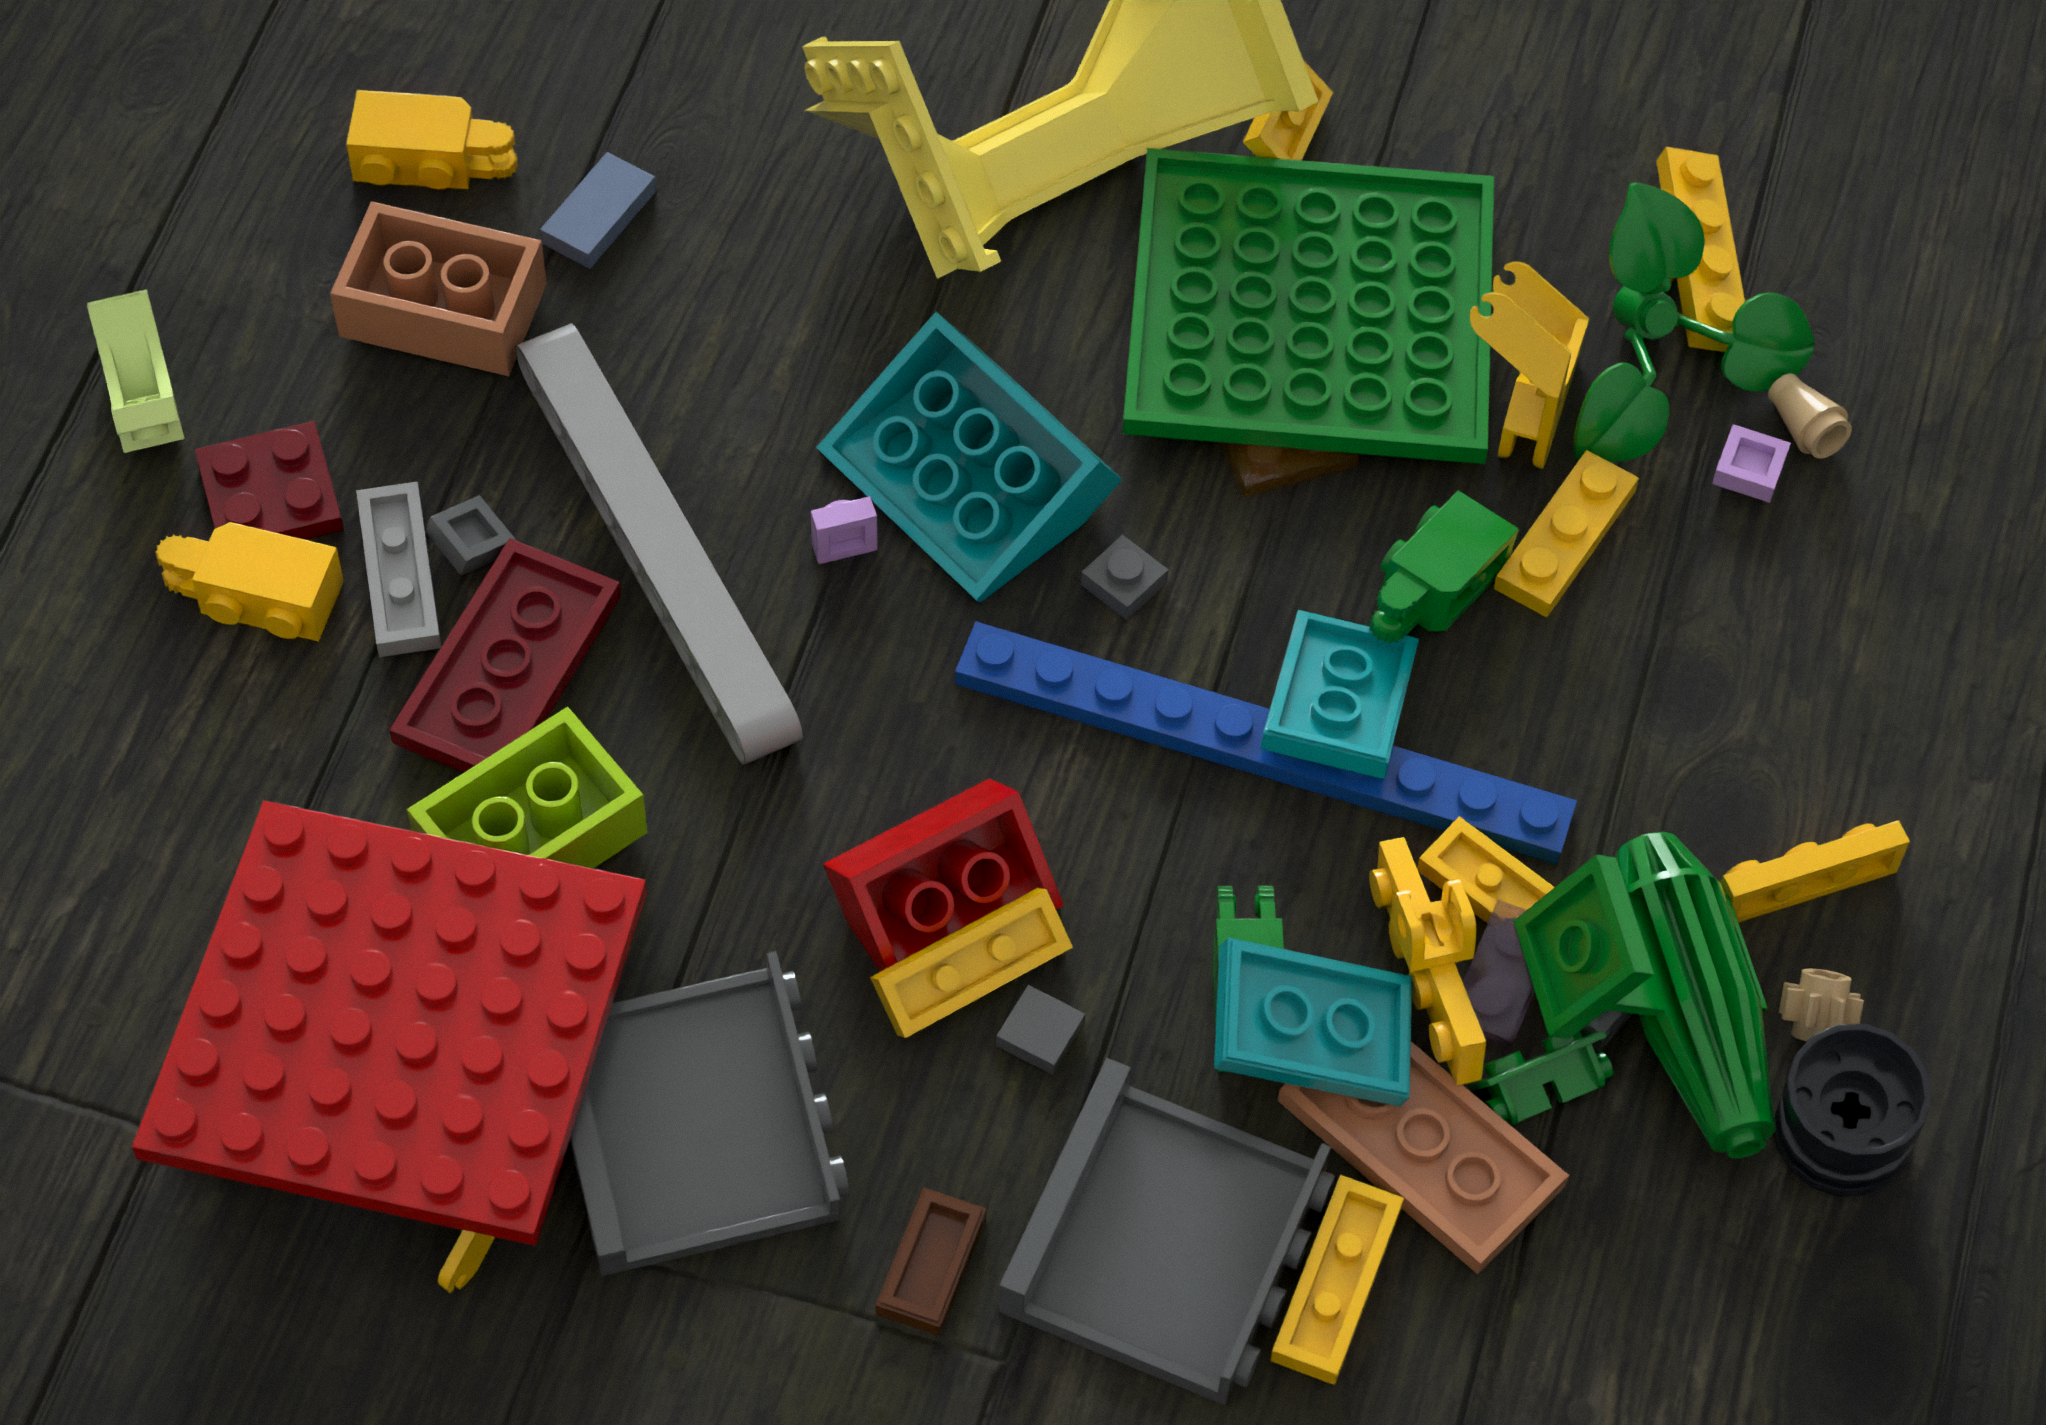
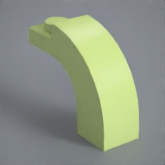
M147 289L87 303L111 400V412L123 452H131L184 439Z

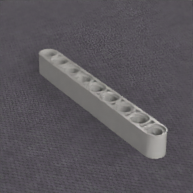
M571 323L516 345V356L529 388L737 759L742 765H745L801 741L803 736L799 719L787 694L576 326Z

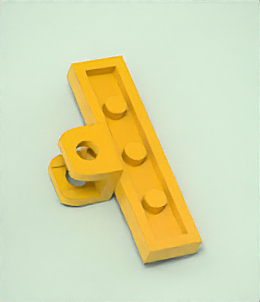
M1665 147L1656 160L1661 189L1680 199L1695 213L1703 228L1705 239L1704 252L1697 269L1688 276L1677 278L1683 315L1721 331L1732 333L1734 315L1745 302L1718 155ZM1686 329L1689 347L1725 352L1729 344L1718 342Z
M1401 837L1379 842L1377 869L1370 870L1369 873L1371 893L1378 908L1386 907L1389 913L1391 945L1398 959L1405 958L1410 970L1409 976H1412L1413 1002L1418 1010L1426 1009L1431 1020L1429 1037L1434 1056L1438 1062L1447 1061L1456 1086L1482 1080L1486 1039L1455 965L1456 962L1474 959L1476 942L1475 915L1461 880L1446 881L1443 885L1442 900L1430 902L1405 838Z

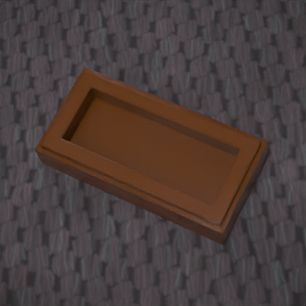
M923 1187L875 1305L876 1315L940 1336L984 1226L987 1208Z

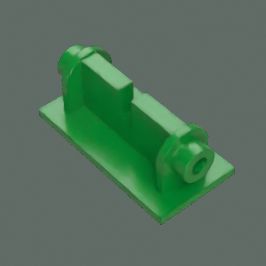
M1579 1031L1569 1039L1548 1037L1542 1040L1545 1053L1524 1061L1521 1051H1516L1483 1065L1488 1077L1469 1084L1468 1087L1470 1091L1487 1087L1491 1099L1484 1103L1509 1125L1514 1126L1517 1122L1552 1108L1543 1084L1551 1082L1559 1104L1605 1086V1079L1613 1076V1068L1605 1053H1595L1592 1043L1606 1038V1033L1602 1031L1583 1037Z

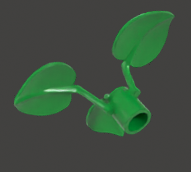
M1638 182L1630 183L1625 206L1614 228L1609 247V264L1612 274L1618 282L1624 285L1614 299L1613 313L1620 324L1629 328L1625 332L1624 337L1632 343L1642 367L1643 375L1632 364L1620 362L1607 368L1596 378L1583 401L1574 431L1573 457L1578 461L1586 450L1608 462L1629 461L1651 451L1662 438L1669 419V402L1663 392L1651 387L1656 379V372L1643 338L1659 339L1669 334L1676 325L1718 342L1729 344L1721 362L1722 373L1735 386L1752 392L1768 391L1776 380L1786 374H1795L1797 376L1806 366L1814 351L1815 339L1803 310L1796 302L1778 293H1761L1745 301L1734 315L1732 333L1721 331L1677 312L1674 300L1663 292L1670 290L1671 278L1688 276L1697 269L1704 252V232L1699 219L1685 203L1674 195L1651 185Z

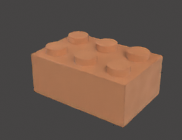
M371 201L330 293L339 337L509 376L517 358L515 346L523 343L547 285L542 241Z

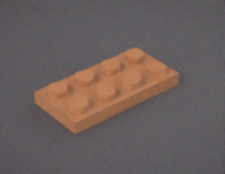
M1411 1042L1410 1099L1401 1106L1287 1083L1279 1089L1278 1102L1378 1189L1403 1197L1401 1209L1476 1274H1479L1566 1187L1569 1175L1465 1086H1456L1453 1076L1413 1042Z

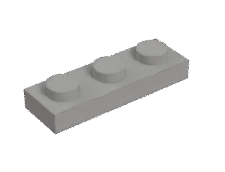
M418 482L356 490L379 657L441 648Z

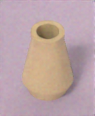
M1786 374L1780 377L1770 387L1768 399L1777 408L1802 453L1812 454L1815 458L1821 459L1833 455L1844 446L1851 435L1852 426L1847 421L1848 413L1843 407L1803 383L1795 374Z

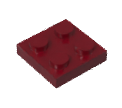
M315 421L195 449L215 529L232 522L303 540L344 531Z

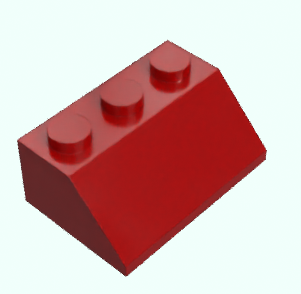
M990 778L823 863L847 923L880 972L1036 888L1047 889L1055 909L1064 906L1019 792Z

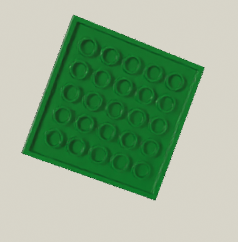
M1147 148L1122 434L1485 464L1488 451L1490 345L1473 330L1470 323V310L1473 306H1476L1482 316H1491V304L1483 302L1481 297L1492 291L1494 176Z

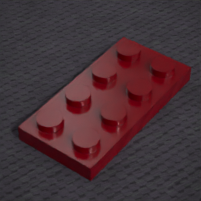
M509 538L389 731L392 743L464 773L546 721L620 599V582Z

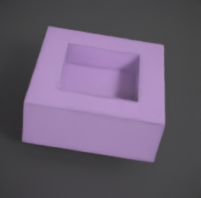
M1733 424L1712 484L1770 503L1791 443Z
M870 496L853 501L838 500L826 505L824 508L811 510L812 547L818 564L877 550V515Z

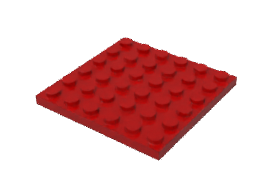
M263 800L133 1142L132 1149L136 1159L536 1246L646 898V880Z

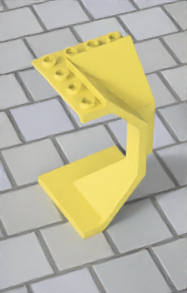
M1110 0L1078 71L1069 84L952 141L937 134L900 41L828 42L826 37H821L802 46L808 60L804 64L806 77L813 90L817 94L822 95L824 99L823 102L805 111L880 139L937 279L956 269L981 272L1001 262L997 250L984 249L983 245L1010 220L1131 159L1147 154V148L1162 149L1275 111L1300 112L1319 102L1281 0Z

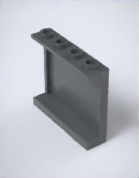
M776 951L767 953V968L612 1003L570 1136L571 1148L601 1277L839 1220L840 1197L850 1195L848 1179L841 1155L829 1158L824 1134L833 1132L828 1101L825 1093L813 1095L808 1072L817 1071V1061L809 1031L797 1033L792 1012L801 1010L802 1005L796 977L793 971L782 973Z
M1106 1058L1000 1282L998 1312L1226 1406L1234 1385L1238 1384L1247 1388L1253 1376L1261 1349L1252 1344L1260 1325L1272 1329L1278 1318L1287 1290L1277 1287L1285 1267L1297 1271L1305 1255L1312 1232L1302 1229L1311 1209L1322 1213L1327 1204L1336 1179V1175L1326 1172L1331 1147L1321 1143L1314 1160L1129 1086L1131 1067Z

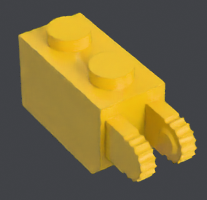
M357 90L346 143L353 181L369 182L375 185L426 186L432 189H469L470 178L493 179V177H497L498 180L500 178L506 179L508 176L511 177L512 173H516V168H518L517 154L514 153L513 145H515L514 131L511 130V126H507L506 123H500V121L493 123L491 120L473 119L471 106L461 97Z
M232 522L214 529L209 541L188 536L182 538V535L175 536L174 534L172 537L166 536L165 540H160L161 543L157 545V551H155L159 566L162 565L164 570L162 577L165 587H168L169 591H175V594L181 592L182 596L197 599L201 614H206L213 620L227 625H234L239 622L264 628L270 633L285 639L301 637L319 642L344 583L336 547Z

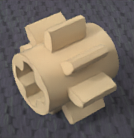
M1803 969L1800 985L1784 982L1779 1013L1782 1014L1781 1019L1793 1021L1791 1035L1800 1040L1808 1041L1813 1035L1835 1025L1860 1024L1864 1000L1860 999V994L1849 992L1852 979L1849 976L1833 971Z

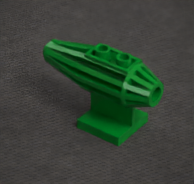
M1668 832L1649 833L1625 843L1617 851L1616 857L1596 854L1513 920L1549 1037L1569 1039L1607 1010L1639 1014L1648 1042L1706 1137L1711 1149L1716 1152H1725L1730 1158H1744L1754 1155L1766 1147L1765 1140L1775 1132L1762 1015L1768 1008L1729 895L1724 893L1721 883L1688 850L1677 836Z

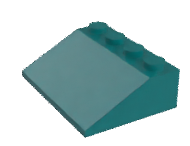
M937 312L931 316L816 447L867 497L870 496L871 500L980 603L1081 527L1123 480L964 333Z

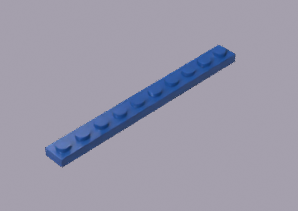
M976 621L955 670V684L1438 830L1445 831L1460 816L1501 848L1558 865L1577 800L1396 746H1392L1385 779L1262 750L1260 746L1270 711L1269 708Z

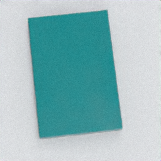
M1298 610L1264 728L1260 749L1385 779L1419 639L1404 635L1403 639L1398 640V643H1383V641L1377 640L1375 636H1372L1369 626Z
M1228 937L1219 946L1214 1069L1401 1106L1410 1099L1412 976Z

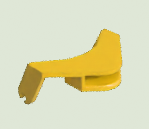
M1510 262L1504 266V269L1514 273L1516 277L1515 283L1505 285L1501 281V277L1496 275L1493 279L1494 292L1486 293L1481 297L1483 302H1489L1493 306V314L1489 317H1484L1479 313L1478 308L1473 306L1470 310V323L1476 334L1521 372L1515 382L1497 456L1509 458L1518 436L1536 441L1533 465L1543 469L1576 369L1590 318L1529 265L1522 262Z

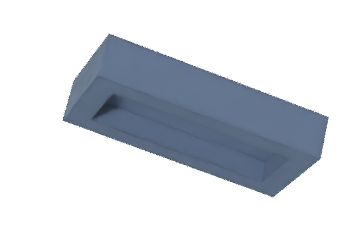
M607 152L540 229L542 244L590 269L656 192L655 176Z

